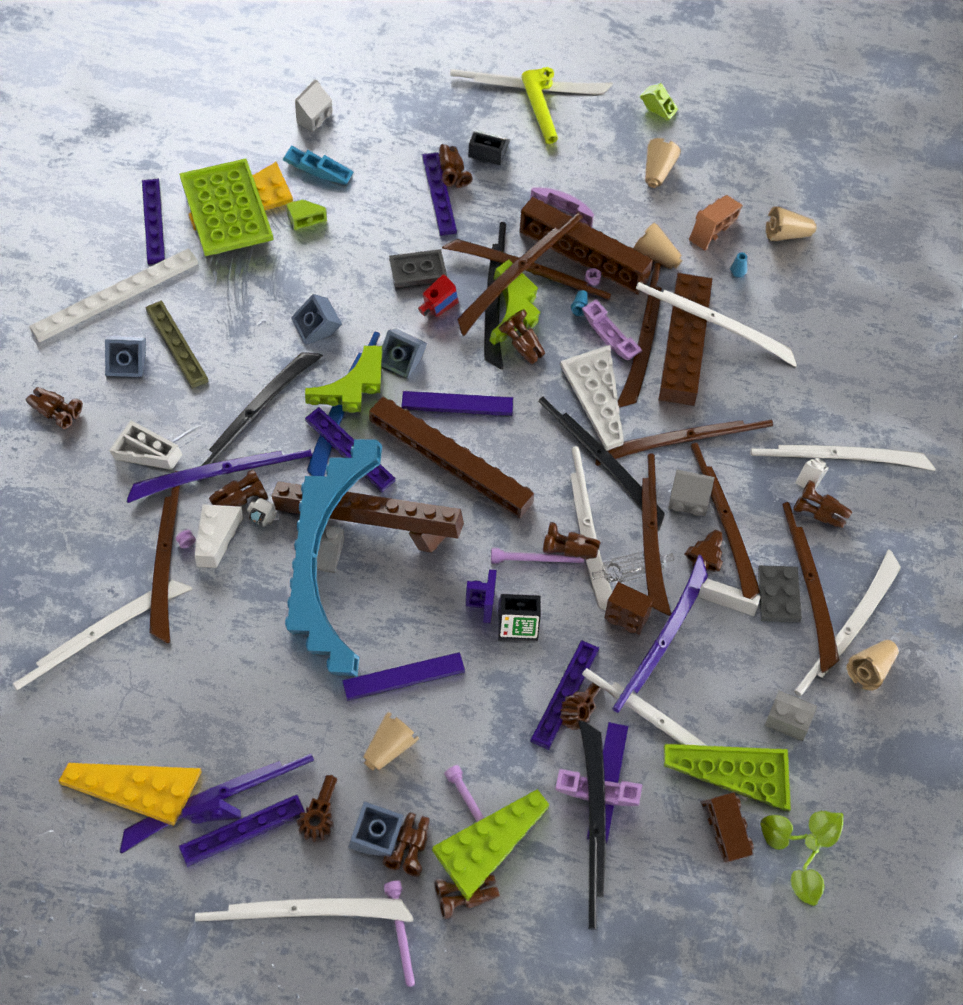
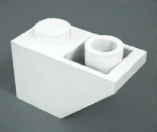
M818 458L815 460L811 459L805 463L795 483L805 488L807 482L811 480L815 483L816 489L829 467L825 466L826 463Z

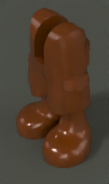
M441 144L439 147V162L443 171L442 180L444 184L451 187L455 183L456 188L468 186L473 181V177L470 172L463 171L464 163L457 147L451 146L449 148V145Z
M522 309L512 315L498 328L502 333H506L512 338L511 344L517 352L533 365L538 361V358L543 357L546 353L533 329L525 327L523 320L527 312L525 309ZM514 327L519 331L520 336L515 331Z
M36 387L33 390L35 395L30 394L26 398V402L33 409H36L48 419H56L57 426L62 429L69 428L72 425V418L77 419L83 407L82 401L78 398L72 399L68 404L65 403L63 396L41 387Z
M252 469L239 482L233 480L222 487V489L215 491L209 497L212 505L241 507L247 504V498L257 496L259 499L262 498L264 500L269 498L256 472Z
M811 480L807 482L802 495L799 496L793 507L795 512H810L813 514L814 519L839 528H844L847 523L840 516L849 519L853 513L849 508L839 503L836 498L828 494L824 496L818 494L815 490V483ZM807 499H808V500H811V501H814V502H816V503H818V504H820V505L815 506V505L809 503V502L807 501Z
M550 522L548 533L544 540L543 553H564L565 556L581 557L589 560L597 557L601 542L575 532H569L568 536L561 535L558 532L557 524Z
M409 812L395 842L397 846L391 856L384 857L383 865L391 870H399L406 848H410L403 864V870L410 876H420L422 866L418 861V853L425 850L430 818L422 816L416 830L413 829L416 814Z
M489 875L468 901L463 894L447 896L460 891L454 882H446L443 879L435 880V892L437 898H441L440 910L443 919L450 918L453 914V909L457 906L464 905L466 908H472L499 897L500 894L497 887L486 888L496 883L495 876Z

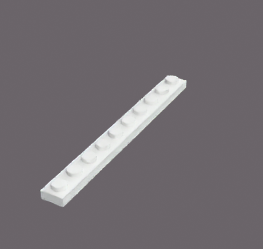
M188 248L30 325V329L39 342L46 340L198 265V260Z

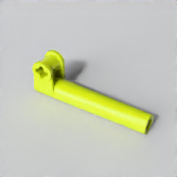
M549 67L526 70L522 73L521 78L545 142L553 144L558 140V136L542 90L552 87L554 71Z

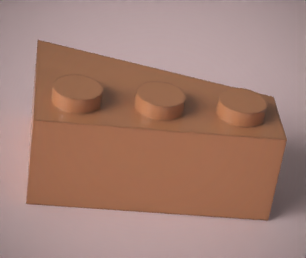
M728 195L718 198L713 204H709L704 210H700L695 217L697 220L689 241L706 250L711 240L716 241L718 239L717 234L721 230L725 232L738 219L743 205Z

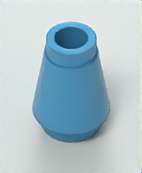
M743 252L737 254L730 267L733 276L740 278L748 271L747 255Z
M584 290L577 292L571 304L572 313L576 316H583L582 308L588 305V294Z

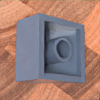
M312 294L291 317L306 345L332 336L342 325L329 299L316 294Z
M397 328L388 330L382 345V367L409 378L421 361L427 342Z
M108 336L105 339V376L143 377L146 359V337Z
M364 801L348 848L367 855L391 856L404 815Z

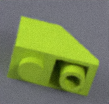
M662 83L648 86L639 96L649 111L667 120H670L678 111L677 106Z

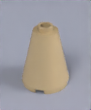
M654 138L649 141L645 182L649 187L656 188L661 186L679 158L681 149L674 142H664L663 138Z
M774 206L769 211L768 216L771 217L769 222L766 221V235L768 239H771L770 241L811 237L816 232V223L813 219L779 206Z
M656 223L650 225L643 237H640L633 247L634 250L647 255L654 262L669 269L673 267L676 269L682 262L680 259L682 255Z
M883 640L853 655L846 667L852 681L856 684L859 682L865 690L872 691L878 689L899 653L897 645L890 640Z
M390 712L385 714L363 756L366 760L364 764L372 771L375 768L377 770L382 769L419 740L418 736L412 737L414 732L397 717L391 719L390 716L392 714Z

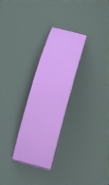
M549 188L531 189L530 199L534 197L574 215L580 213L583 217L580 222L586 223L590 227L593 226V212L575 197Z
M597 300L582 308L585 317L595 332L620 357L628 361L642 352V349L631 337L627 339L607 317V311Z
M559 769L555 790L589 801L587 777L580 776L578 772ZM605 781V804L639 806L643 785L622 781L621 784Z

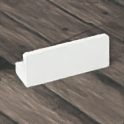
M706 579L705 583L701 585L698 598L755 616L761 596L757 595L751 600L743 597L742 590Z

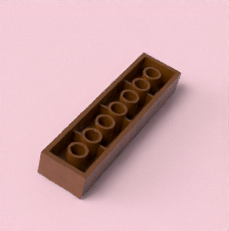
M531 197L521 209L519 233L539 242L554 228L561 229L573 217L544 203L542 200ZM579 221L550 247L553 251L587 269H598L601 272V276L637 295L641 292L636 289L638 282L645 285L649 282L653 259L588 226L586 223Z
M677 273L674 294L709 308L713 278ZM672 305L658 400L695 406L707 320Z

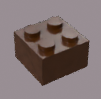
M617 582L607 600L604 618L611 624H618L624 627L630 633L640 635L650 617L654 598Z

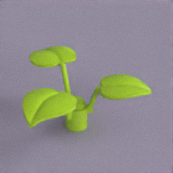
M829 811L813 813L809 818V829L812 833L798 836L791 835L793 825L787 818L780 815H768L762 818L760 822L765 841L772 848L781 850L789 845V839H805L807 848L813 850L802 867L803 871H793L791 886L794 893L803 902L812 906L817 905L824 892V881L816 870H807V867L814 856L819 853V848L831 847L838 842L843 828V813Z

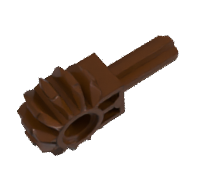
M592 682L585 692H574L573 695L566 697L565 701L562 702V709H560V719L563 720V725L571 730L580 729V720L590 723L589 717L597 708L593 699L602 688Z
M326 775L318 799L312 798L310 806L306 808L307 813L301 812L299 814L301 819L297 820V825L300 827L298 829L299 833L304 834V839L306 840L312 837L314 843L317 840L316 837L324 840V834L330 835V828L334 825L331 820V803H329L337 783V778L333 775ZM313 821L320 822L317 826L310 825Z

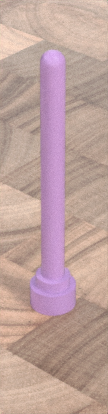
M500 548L491 549V564H499L503 560L584 562V559L581 557L575 558L561 554L509 553L500 550Z
M459 765L446 770L444 774L447 780L456 785L476 822L483 819L481 811L462 780L463 772Z
M391 881L384 884L385 894L388 895V898L399 899L401 896L400 892H402L400 881ZM394 920L406 985L412 987L415 981L404 921Z

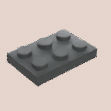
M441 249L389 256L395 288L434 283L443 274L447 276Z
M759 565L758 582L759 596H761V621L800 622L802 617L798 567Z

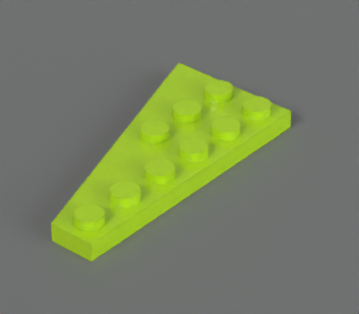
M664 744V767L786 812L791 811L788 749Z
M536 789L432 846V852L467 901L472 897L477 888H480L485 882V879L491 872H494L508 856L519 840H522L526 832L543 816L549 808V803L540 791Z

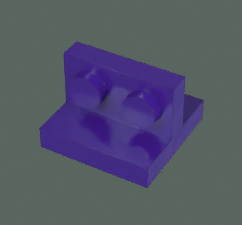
M489 569L487 583L478 580L467 581L465 606L483 608V623L491 624L497 570Z

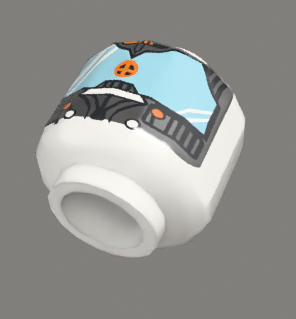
M262 498L256 500V502L252 501L247 509L249 520L262 527L268 524L271 525L277 515L275 505Z

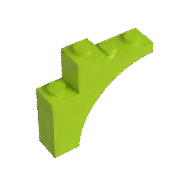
M508 260L499 266L495 271L493 279L496 280L513 263ZM523 273L503 291L506 314L501 323L491 333L489 341L493 345L499 341L503 342L506 340L508 335L502 333L498 327L518 311L526 310L527 315L523 322L527 329L529 327L533 328L539 322L540 311L532 304L537 298L538 287Z
M363 345L359 361L347 375L328 385L305 388V403L311 405H342V411L349 413L361 412L362 393H381L382 346Z

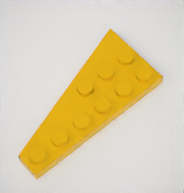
M277 161L253 175L265 211L293 202V197ZM190 212L188 213L189 219L195 231L196 227Z
M68 763L58 781L63 786L174 826L202 770L201 768Z

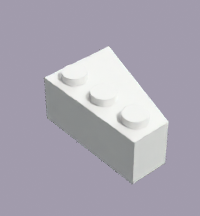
M133 421L128 423L109 450L114 460L170 470L174 468L182 456L178 445Z
M202 504L195 550L197 567H218L227 550V545L231 538L234 537L239 523L243 520L241 507Z

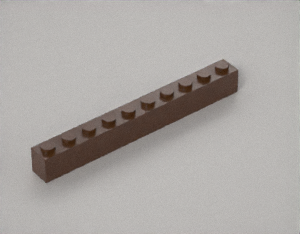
M382 396L369 410L370 422L518 518H521L533 504L534 493L530 488L522 486L513 477H508L499 468L491 466L482 457H477L471 453L468 448L460 446L452 438L441 434L438 429L427 425L421 418H416L407 409L399 407L393 400H388Z
M278 481L271 495L275 509L277 511L300 514L299 503L303 497L301 485ZM346 492L329 519L459 539L464 525L462 512L459 508Z

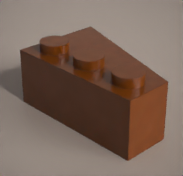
M735 792L700 801L702 807L707 806L711 818L707 820L709 825L714 826L716 833L715 841L723 861L730 862L753 855L754 845L752 839L748 838L746 832L748 828L745 817L741 815V802L739 797L735 795Z

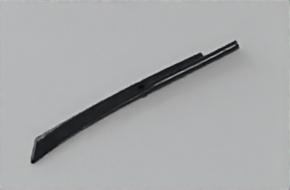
M500 222L498 244H492V249L504 252L505 222ZM490 260L487 288L495 281L493 279L495 271L503 263ZM499 295L485 310L484 359L497 368L503 369L500 341L495 345L489 341L492 331L499 325Z
M301 352L218 438L209 449L212 454L201 466L214 463L284 387L323 355Z
M541 397L538 402L608 470L642 510V487L569 414L565 413L562 415L545 397ZM657 505V525L659 531L665 513Z
M580 720L579 726L586 761L589 798L588 929L596 930L597 897H604L606 814L603 746L601 732Z

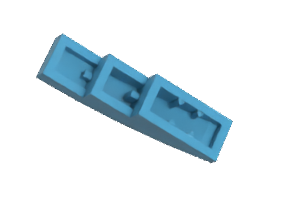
M292 145L283 157L284 162L302 171L343 185H347L354 173L351 169L326 155L321 158L309 150L305 153Z

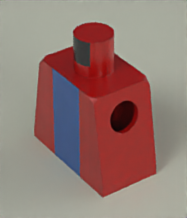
M443 274L424 291L423 298L425 303L418 307V310L423 316L432 312L438 317L457 305L459 300L455 284Z

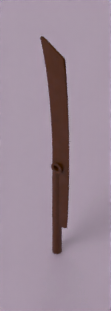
M577 213L561 229L554 228L499 276L460 315L457 320L462 336L468 333L487 307L523 271L583 218L580 213Z
M456 239L442 247V249L462 252L500 263L510 260L514 264L519 259V257L460 239ZM534 262L525 270L533 275H539L569 287L584 290L589 294L610 300L612 295L611 293L588 286L586 281Z
M655 263L650 287L661 292L662 288L657 286L661 265ZM649 294L637 344L642 349V352L634 356L629 375L618 399L619 408L637 403L646 372L660 305V299Z
M770 419L744 424L743 420L688 428L625 441L623 445L607 451L615 459L662 446L773 427V421ZM596 459L595 465H601V463Z
M693 443L691 448L702 475L715 477L711 497L734 556L743 597L752 600L760 593V589L740 531L712 466L706 465L698 443Z
M650 453L647 455L648 478H642V525L648 596L654 598L652 608L670 616L672 613L665 591L659 554L655 455Z
M180 485L172 487L171 496L164 499L153 572L149 633L165 643L171 642L168 618V583Z
M785 502L782 506L808 590L818 637L821 673H824L840 661L834 631L822 585L803 527L796 526L790 503Z

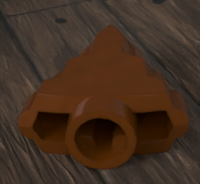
M714 530L706 536L705 540L698 541L694 546H689L684 555L693 562V567L700 554L706 571H720L723 563L721 560L722 551L720 549L723 542L722 532Z

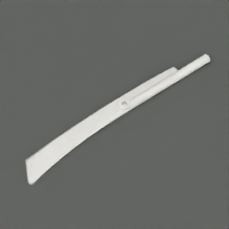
M454 69L450 71V76L473 78L476 82L525 88L520 77ZM553 81L552 87L544 90L603 95L613 83Z
M638 282L636 289L706 319L710 323H715L772 352L792 366L797 367L791 348L679 295L666 290L662 293Z
M778 445V449L751 448L750 451L751 456L864 460L900 464L931 471L936 470L924 453L819 445Z
M573 447L572 454L576 473L571 474L580 534L597 539L579 447ZM598 550L597 557L589 560L586 559L598 608L606 611L607 600L612 590L603 566L600 551Z
M889 549L868 591L835 637L839 657L871 616L901 569L893 552ZM820 658L794 691L796 695L801 696L816 675L823 678L828 672L821 673Z
M171 579L168 583V600L192 590V587ZM152 590L101 619L36 662L38 668L14 682L13 686L15 689L19 690L109 631L150 609Z
M587 668L582 674L616 699L620 697L625 689L616 682L610 685ZM631 693L627 699L626 706L681 745L707 746L682 726L635 694ZM740 795L743 800L746 801L748 797Z
M324 898L231 904L228 911L195 913L196 922L323 915L364 916L413 922L414 919L401 899Z

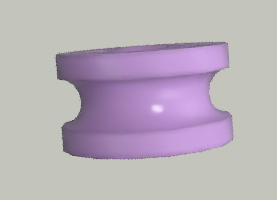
M595 268L588 269L585 273V281L588 282V285L596 286L600 283L601 272Z
M184 530L176 536V541L179 543L180 548L185 549L193 545L196 538L192 535L191 530Z

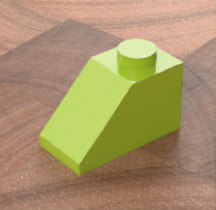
M304 199L286 204L287 215L294 230L327 221V212L324 206Z

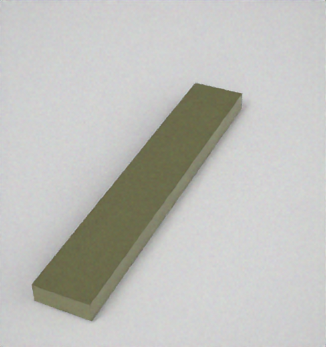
M161 300L146 306V312L190 387L193 389L209 382L207 375L163 301Z

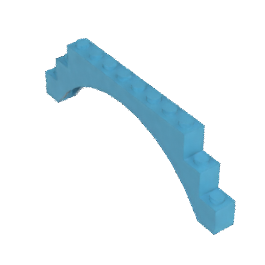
M354 439V446L351 447L352 458H330L329 464L326 466L327 476H305V480L301 485L303 497L299 503L298 538L294 543L296 555L292 561L294 572L293 577L290 579L291 597L287 601L289 614L286 616L285 626L292 634L309 635L306 638V648L313 655H330L327 659V669L334 676L357 677L360 657L340 639L328 621L319 596L317 555L321 536L328 519L341 498L360 478L380 465L382 445L378 440Z

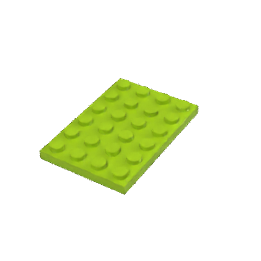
M247 158L179 173L205 256L274 240Z

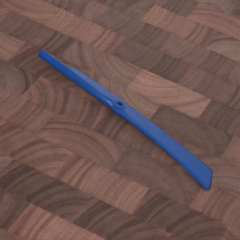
M375 331L368 346H376L381 335L379 332ZM361 352L358 353L349 372L356 366L362 355ZM342 405L332 406L328 414L339 426L345 411H342ZM321 435L318 438L307 468L311 476H325L332 448Z

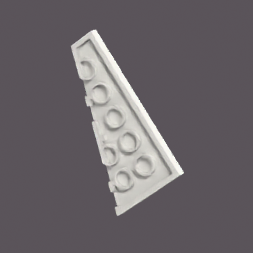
M610 345L561 361L560 366L606 451L623 445L624 439Z

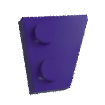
M221 799L182 809L183 817L193 824L241 819V810Z

